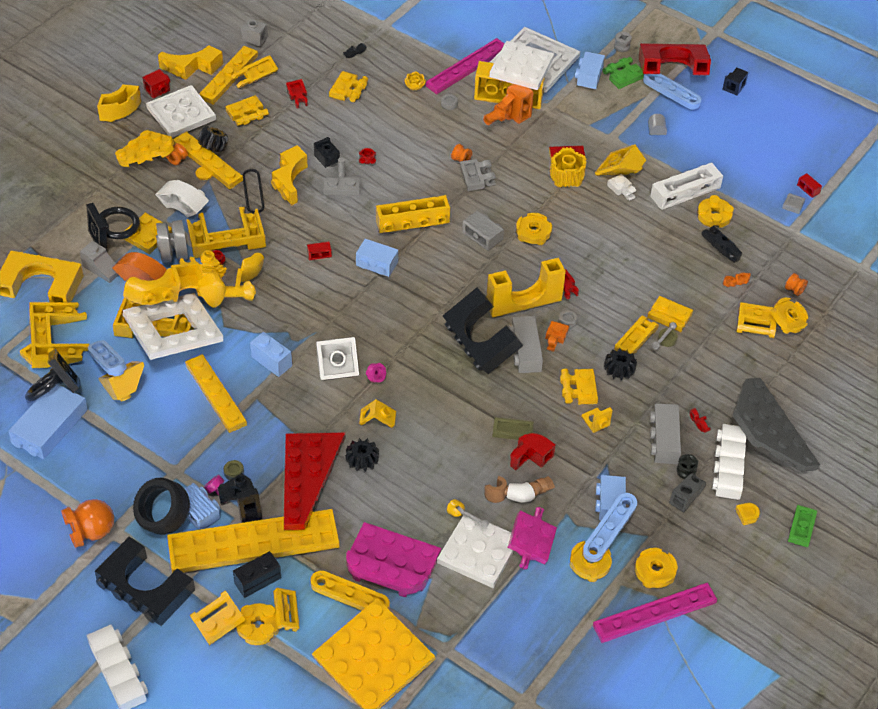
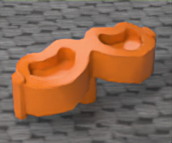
M751 273L736 274L735 277L725 276L723 285L735 287L736 285L747 284Z

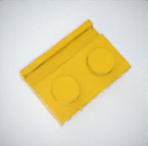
M659 295L651 311L648 312L647 318L669 327L671 322H675L677 327L674 330L682 332L691 318L693 310Z

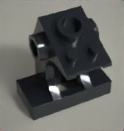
M240 473L226 483L219 485L220 503L237 500L241 523L263 520L257 488H254L249 477Z

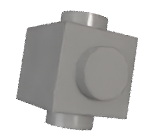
M249 19L241 28L243 41L261 46L268 37L267 24Z

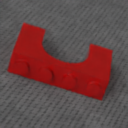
M640 43L639 62L643 74H660L661 63L664 62L686 64L691 68L693 75L710 74L711 58L705 44Z

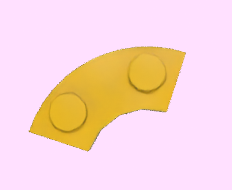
M122 84L120 89L115 92L101 94L97 105L100 121L113 122L136 111L141 103L139 86Z

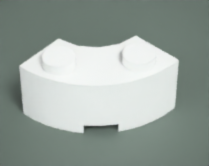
M180 180L168 181L155 194L166 208L177 209L187 218L197 214L209 201L202 190H197Z

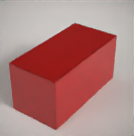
M806 173L798 179L797 186L813 198L820 194L822 185Z
M330 242L307 244L309 261L332 257Z

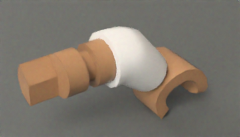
M498 476L497 487H493L490 484L485 485V498L492 503H499L505 500L507 496V499L526 503L534 500L535 496L555 488L549 476L539 478L530 483H510L509 486L503 477Z

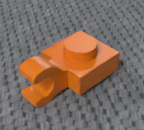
M551 321L545 337L549 343L547 350L555 351L558 342L564 343L569 331L568 325Z

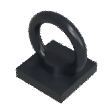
M94 203L86 204L88 232L93 241L104 247L106 251L107 238L125 239L134 235L139 229L140 220L138 215L128 208L111 207L99 214ZM113 214H123L130 217L133 224L126 231L112 232L109 231L105 218Z
M56 349L52 350L48 357V364L52 369L29 388L25 394L27 401H34L42 397L58 383L64 382L72 393L79 389L80 378Z

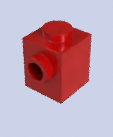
M160 69L142 77L144 90L153 99L170 91V78Z

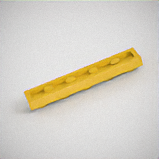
M243 46L199 93L203 100L214 105L237 80H233L231 75L251 64L258 57V51Z
M187 131L173 139L174 145L176 143L183 145L188 152V157L212 173L213 177L228 189L235 187L243 181V176L211 150L208 151V149L203 148L198 143L199 141Z
M201 354L185 361L187 369L227 431L231 433L247 426L246 419L204 355Z

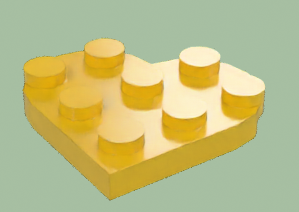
M145 130L136 139L129 141L125 147L117 150L115 155L119 165L130 167L129 164L138 162V164H141L146 160L153 161L152 157L161 155L164 158L174 150V141L171 136Z

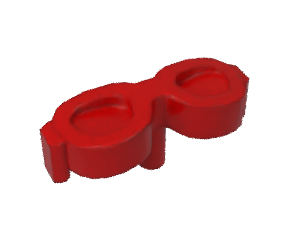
M696 408L689 411L691 420L701 432L706 433L711 430L704 421L707 419L706 416L699 418Z

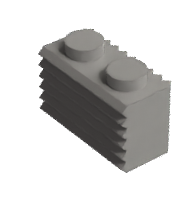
M476 210L471 216L463 220V234L468 235V237L476 241L487 251L503 240V227L499 223L491 221L486 214Z

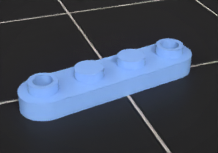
M644 74L643 82L649 87L688 109L693 110L700 107L701 97L693 91L662 74Z
M96 341L88 346L90 356L109 375L120 376L127 368L124 359L106 341Z
M622 493L617 497L584 544L583 556L586 560L597 562L605 555L636 510L637 499L634 495ZM623 504H628L629 507L626 508L623 506ZM594 550L597 554L593 555L590 551Z

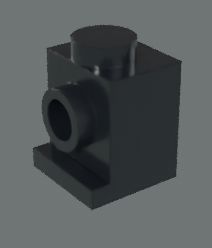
M736 67L732 73L730 72L728 76H725L722 90L738 96L746 85L748 72Z
M329 137L314 143V156L325 168L338 162L340 151L333 145Z

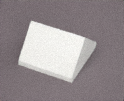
M355 337L316 341L317 362L321 380L359 375Z

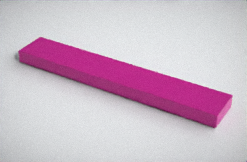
M498 38L494 39L426 81L425 86L435 94H439L476 71L479 61L490 62L502 50L505 43Z
M707 582L594 621L593 628L601 643L713 605L717 602V598Z

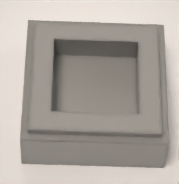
M789 193L782 209L800 214L805 198Z

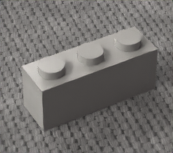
M535 316L512 317V325H509V328L523 344L513 356L514 366H518L519 373L542 372L543 357Z
M655 404L654 411H650V423H653V427L650 429V439H654V443H651V455H654V463L678 464L681 455L679 405Z

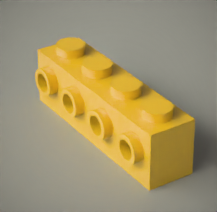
M447 196L377 205L376 223L379 233L450 223V206Z

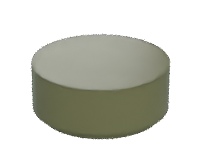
M668 328L662 329L659 332L658 340ZM672 329L660 344L665 347L674 346L677 342V333Z
M231 460L224 465V476L228 480L240 473L244 474V466L240 461Z

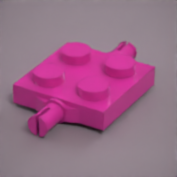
M536 507L534 516L520 510L517 513L507 548L516 551L522 556L519 567H523V569H528L530 560H535L545 565L550 555L557 527L542 520L544 509H541V507Z

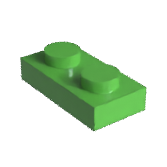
M797 505L788 542L804 547L809 546L817 510Z

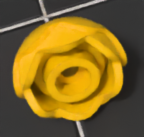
M416 71L407 74L405 78V84L411 90L421 89L426 82L424 75Z

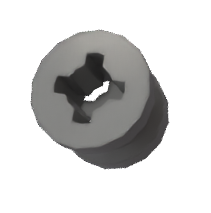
M627 32L617 33L614 48L618 52L629 51L631 35Z

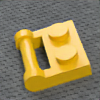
M740 302L736 332L756 333L774 338L776 321L770 312L773 307ZM744 322L769 326V328L744 324Z
M226 590L220 593V597L197 613L194 611L190 614V617L209 645L246 620ZM227 603V606L221 609L219 612L208 618L206 621H201L203 618H205L207 615L215 611L217 608Z

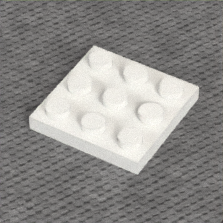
M506 41L490 70L489 77L538 90L554 59V53Z
M192 85L146 103L149 112L167 135L172 138L216 120V114Z
M463 515L438 556L437 563L494 588L514 553V550L507 548L511 532L491 523L484 528L477 521Z

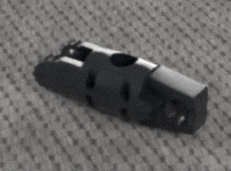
M712 226L709 230L705 229L701 232L702 236L723 256L734 263L740 260L742 252L718 228Z

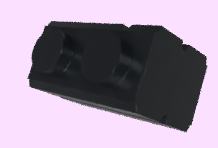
M269 551L261 557H257L233 570L234 583L245 598L281 579V567Z

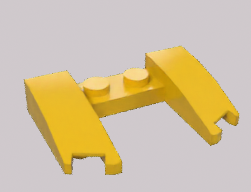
M239 207L243 228L212 233L207 231L203 213L198 214L200 220L193 224L187 219L193 257L200 258L205 250L211 251L246 244L248 250L266 247L265 234L258 209H255L254 214L244 213L245 207Z
M124 297L113 323L114 336L133 338L134 333L123 317V310L141 306V304L132 302ZM184 314L175 315L174 319L163 318L151 321L159 335L164 337L194 330Z
M29 302L32 368L51 367L48 364L49 353L54 349L60 353L68 364L83 360L81 355L83 351H88L89 344H51L50 325L87 320L86 312H77L78 302Z

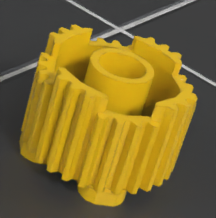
M571 147L562 148L559 153L551 157L550 176L552 181H554V185L557 187H578L582 184L585 176L586 156L578 154Z

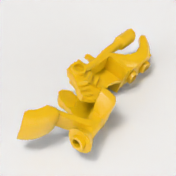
M205 250L200 257L202 264H199L194 257L189 258L191 261L189 263L181 258L180 264L171 265V268H168L165 274L157 280L147 281L130 277L125 283L123 296L126 299L141 305H154L169 300L177 302L179 292L187 288H195L198 293L197 296L203 297L205 302L212 308L218 307L225 297H243L248 301H253L256 290L249 280H252L260 273L264 256L261 253H254L251 257L242 260L241 268L237 270L235 286H225L222 278L226 274L227 268L223 267L222 264L220 265L212 251Z

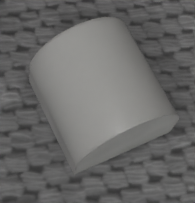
M654 114L649 117V135L667 134L666 120L662 114Z

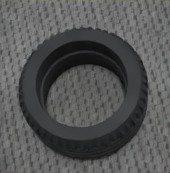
M154 478L144 483L139 488V491H137L133 501V513L137 523L145 530L156 534H169L176 531L184 524L189 514L190 500L187 491L179 483L167 478ZM168 490L171 495L170 510L163 519L155 522L152 517L153 502L160 493Z

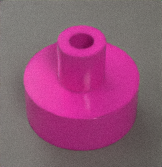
M372 363L368 366L366 375L371 382H382L386 377V368L381 363Z
M218 474L203 488L208 494L215 491L219 496L218 487L224 482V479Z

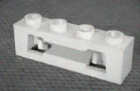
M713 163L702 165L652 184L650 197L663 210L720 189L723 175ZM705 184L709 186L704 189H701V187H704ZM673 196H676V198H675L674 200H671V201H668V202H667V199H668V198H671V199H672V198H674Z

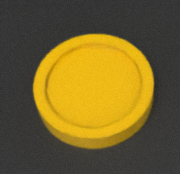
M203 166L196 170V177L200 180H208L213 176Z

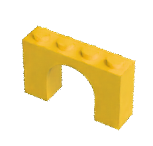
M11 250L0 270V296L15 298L22 283L27 278L44 274L54 278L48 291L49 302H72L84 276L82 265L76 262Z
M554 258L542 261L538 280L531 287L522 291H512V282L506 270L488 274L486 297L494 306L489 311L492 318L562 301L566 271L560 259Z

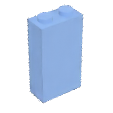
M57 384L45 395L38 398L9 430L11 443L17 448L21 447L28 451L34 457L38 456L45 459L88 410L86 399Z

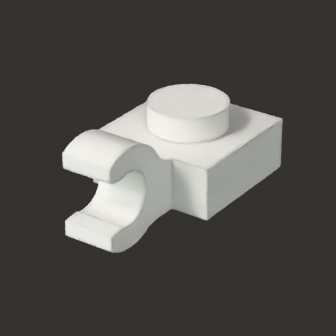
M622 174L608 180L607 186L617 195L623 194L629 201L635 198L632 194L636 192L635 187Z

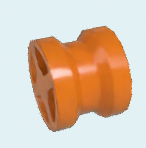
M179 143L173 145L174 150L166 156L168 161L176 166L181 163L182 159L184 160L188 156L185 147Z
M457 144L451 153V159L454 161L458 160L459 162L470 160L472 156V150L469 148L465 149L461 144Z
M794 273L787 280L785 289L792 290L796 296H799L805 290L808 281L799 278V275Z

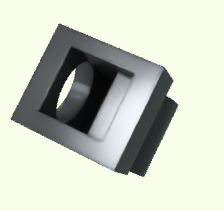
M691 473L673 490L669 503L684 513L696 497L701 494L706 486V482Z

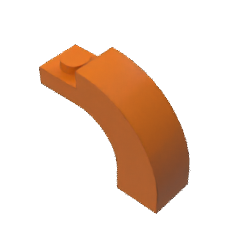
M138 252L125 254L112 267L124 281L130 277L147 281L157 280L167 270L155 259Z

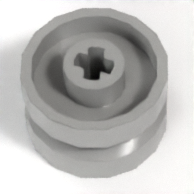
M182 220L172 221V233H169L166 222L156 223L158 252L161 253L162 263L172 262V250H175L178 261L181 258L188 260Z

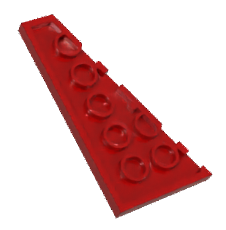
M345 432L286 434L284 530H305L312 515L313 507L320 497V491L328 479L336 456L339 454L340 446L346 438Z

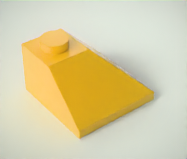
M633 144L610 152L595 174L600 176L638 173L642 170L646 159L638 147Z
M131 361L127 363L126 370L120 376H113L107 373L98 378L113 400H120L122 402L131 398L130 394L134 393L137 389L144 368L143 362Z

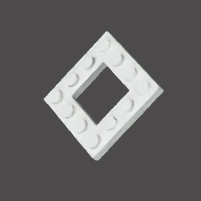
M524 27L510 41L554 53V59L545 75V93L580 57V51L527 27ZM500 52L491 60L490 63H495Z
M195 293L179 296L177 302L169 300L154 305H141L123 310V317L150 360L223 342V334ZM184 314L194 330L161 338L151 321Z

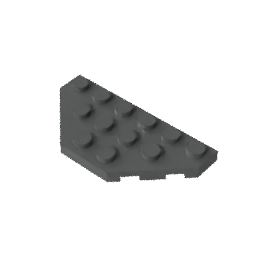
M745 379L732 415L750 443L757 448L762 446L771 451L770 455L783 462L785 460L790 461L801 472L817 470L820 466L819 462L762 379Z

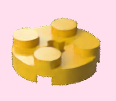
M712 195L710 198L704 199L699 203L697 210L698 219L705 226L719 225V228H722L731 222L734 208L727 201L720 199L719 196Z
M528 213L523 218L521 216L516 223L518 240L530 244L543 245L551 236L552 223L547 221L546 216L539 213Z
M787 297L781 298L770 312L784 333H799L808 324L806 323L808 314L799 302L796 301L794 303L790 301L791 298Z
M585 541L579 542L571 551L570 568L579 577L587 579L589 582H596L609 573L612 565L611 552L608 549L601 560L589 563L583 556ZM594 550L590 551L593 555L597 554Z
M648 548L640 553L635 563V573L643 586L646 588H662L673 583L675 580L678 565L672 554L662 552L660 548ZM653 565H656L657 567H661V569H659V571H655L652 569Z
M255 603L241 608V613L246 620L236 628L238 635L245 639V642L251 645H264L270 642L274 635L278 634L279 629H277L275 608L272 605ZM256 621H261L264 624H260V627L256 628L255 624L253 623Z

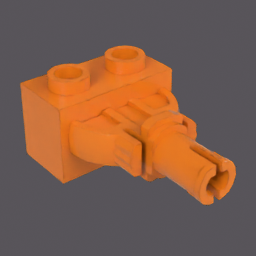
M510 85L507 88V95L503 100L494 106L492 112L484 115L483 120L485 124L491 125L497 120L502 122L505 119H513L520 124L530 118L534 91L524 86Z

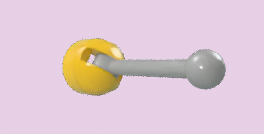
M453 499L449 502L447 506L448 514L454 517H460L463 514L477 521L484 528L489 525L488 520H482L466 512L465 506L461 501Z

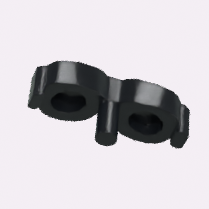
M360 43L356 48L351 46L346 52H343V55L346 58L355 57L357 54L365 52L367 46L364 43Z

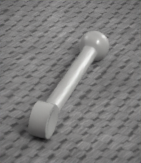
M671 322L669 328L660 339L652 343L654 350H658L660 343L672 329L677 327L675 322Z

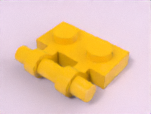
M342 71L330 89L329 97L342 101L349 97L351 102H355L356 99L360 98L361 91L366 88L368 78L363 76L358 80V75Z
M256 95L225 106L227 114L232 121L236 122L237 126L250 124V121L261 120L264 116L269 115L267 108H263V104Z
M566 368L561 370L560 382L563 384L562 397L565 398V403H572L573 398H577L578 405L598 403L594 369H574V375H570ZM571 385H575L576 389H572Z

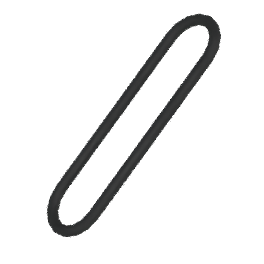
M247 169L243 172L242 175L246 206L249 212L255 213V211L251 210L249 207L245 180V174L247 172L253 171L257 173L258 184L262 203V208L258 210V212L260 213L264 210L265 206L260 174L255 169Z

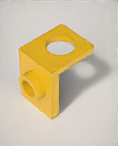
M375 399L361 409L359 424L363 425L375 418L392 428L395 426L396 410ZM370 409L368 416L365 417L366 412Z
M611 407L602 411L599 408H595L582 414L581 417L592 432L595 433L610 426L613 410ZM591 415H594L593 422L589 420Z

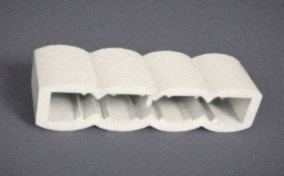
M723 424L722 429L717 431L716 441H720L719 445H716L715 457H718V461H715L714 473H717V478L714 477L712 489L716 490L715 496L740 500L743 489L746 435L740 426Z
M109 625L86 635L90 648L119 709H131L147 702L145 694H148L147 687L144 681L139 682L137 676H140L135 663L131 665L128 660L131 658L127 646L122 647L120 643L123 639L119 630H114L112 625Z

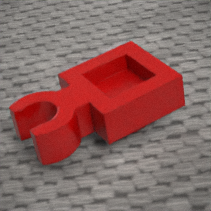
M303 80L287 82L286 88L290 99H295V107L299 108V102H304L305 106H308V99L305 97L307 96V91Z
M565 269L563 290L565 298L569 300L570 292L578 296L579 289L575 286L573 277Z

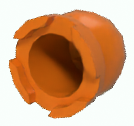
M98 499L85 500L78 505L75 511L71 510L70 507L61 510L65 525L70 524L73 533L69 534L75 548L84 546L83 541L85 539L92 541L102 539L110 533L114 526V512L105 501Z

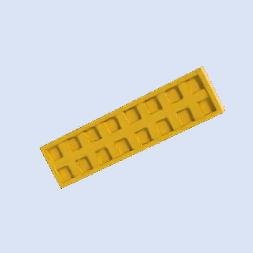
M333 509L312 512L305 530H284L283 516L167 535L172 573L176 569L184 573L246 563L261 557L269 551L275 558L339 548Z

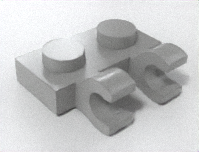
M477 159L460 162L467 191L483 189L485 185L490 187L496 185L494 180L496 177L494 172L491 171L490 167L492 165L490 160L478 162Z

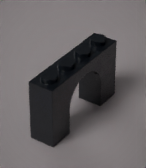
M476 287L443 315V318L446 320L444 325L450 332H455L454 338L460 345L463 344L466 347L463 350L468 357L475 359L473 362L475 367L479 371L484 370L489 374L519 350L523 344L507 325L487 341L474 342L472 340V329L475 323L494 307L485 294Z
M129 536L95 570L96 583L100 588L111 591L116 599L127 602L132 610L143 613L151 623L156 622L162 626L195 591L194 580L179 569H176L155 589L144 591L133 588L128 583L129 577L147 559L145 546Z

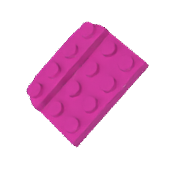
M364 522L350 551H347L346 566L355 581L360 582L361 579L399 591V596L407 597V594L424 590L437 563L441 548Z

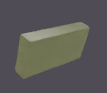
M495 417L492 437L518 440L519 437L525 434L533 433L534 422Z

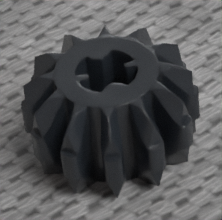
M205 126L198 135V143L203 148L208 149V151L211 150L219 153L224 151L228 144V135L218 128Z
M620 348L618 351L612 349L610 354H607L604 362V369L607 375H612L613 379L617 377L621 381L623 377L629 380L631 375H634L637 366V359H634V353L628 354V349L626 351H621Z
M359 437L358 442L352 440L350 446H347L345 459L349 462L350 468L355 467L356 471L363 469L366 472L367 468L373 469L374 464H378L379 449L376 447L375 442L369 443L368 438L362 441Z

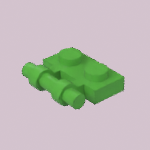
M631 57L622 58L619 62L610 63L607 67L603 68V73H610L609 80L618 89L644 78L642 68L636 63L630 65L633 63Z

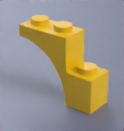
M209 45L199 52L187 55H173L161 52L158 54L159 68L185 80L197 69L212 75L223 65L222 51Z
M298 145L280 153L279 165L281 168L272 172L271 180L272 187L278 190L282 198L291 205L298 203L297 189L294 187L293 181L301 171L308 168L307 154Z

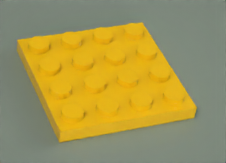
M378 598L312 653V657L362 709H380L436 660L435 655Z

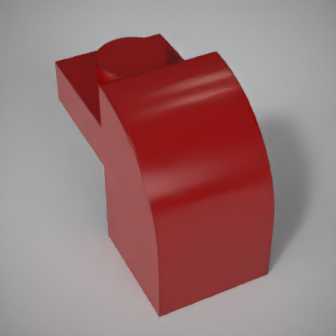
M525 434L518 438V446L510 455V467L518 470L530 459L542 468L554 457L556 444L540 434Z

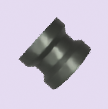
M690 454L682 455L678 461L677 475L682 479L687 478L691 473L696 475L698 467L697 458Z

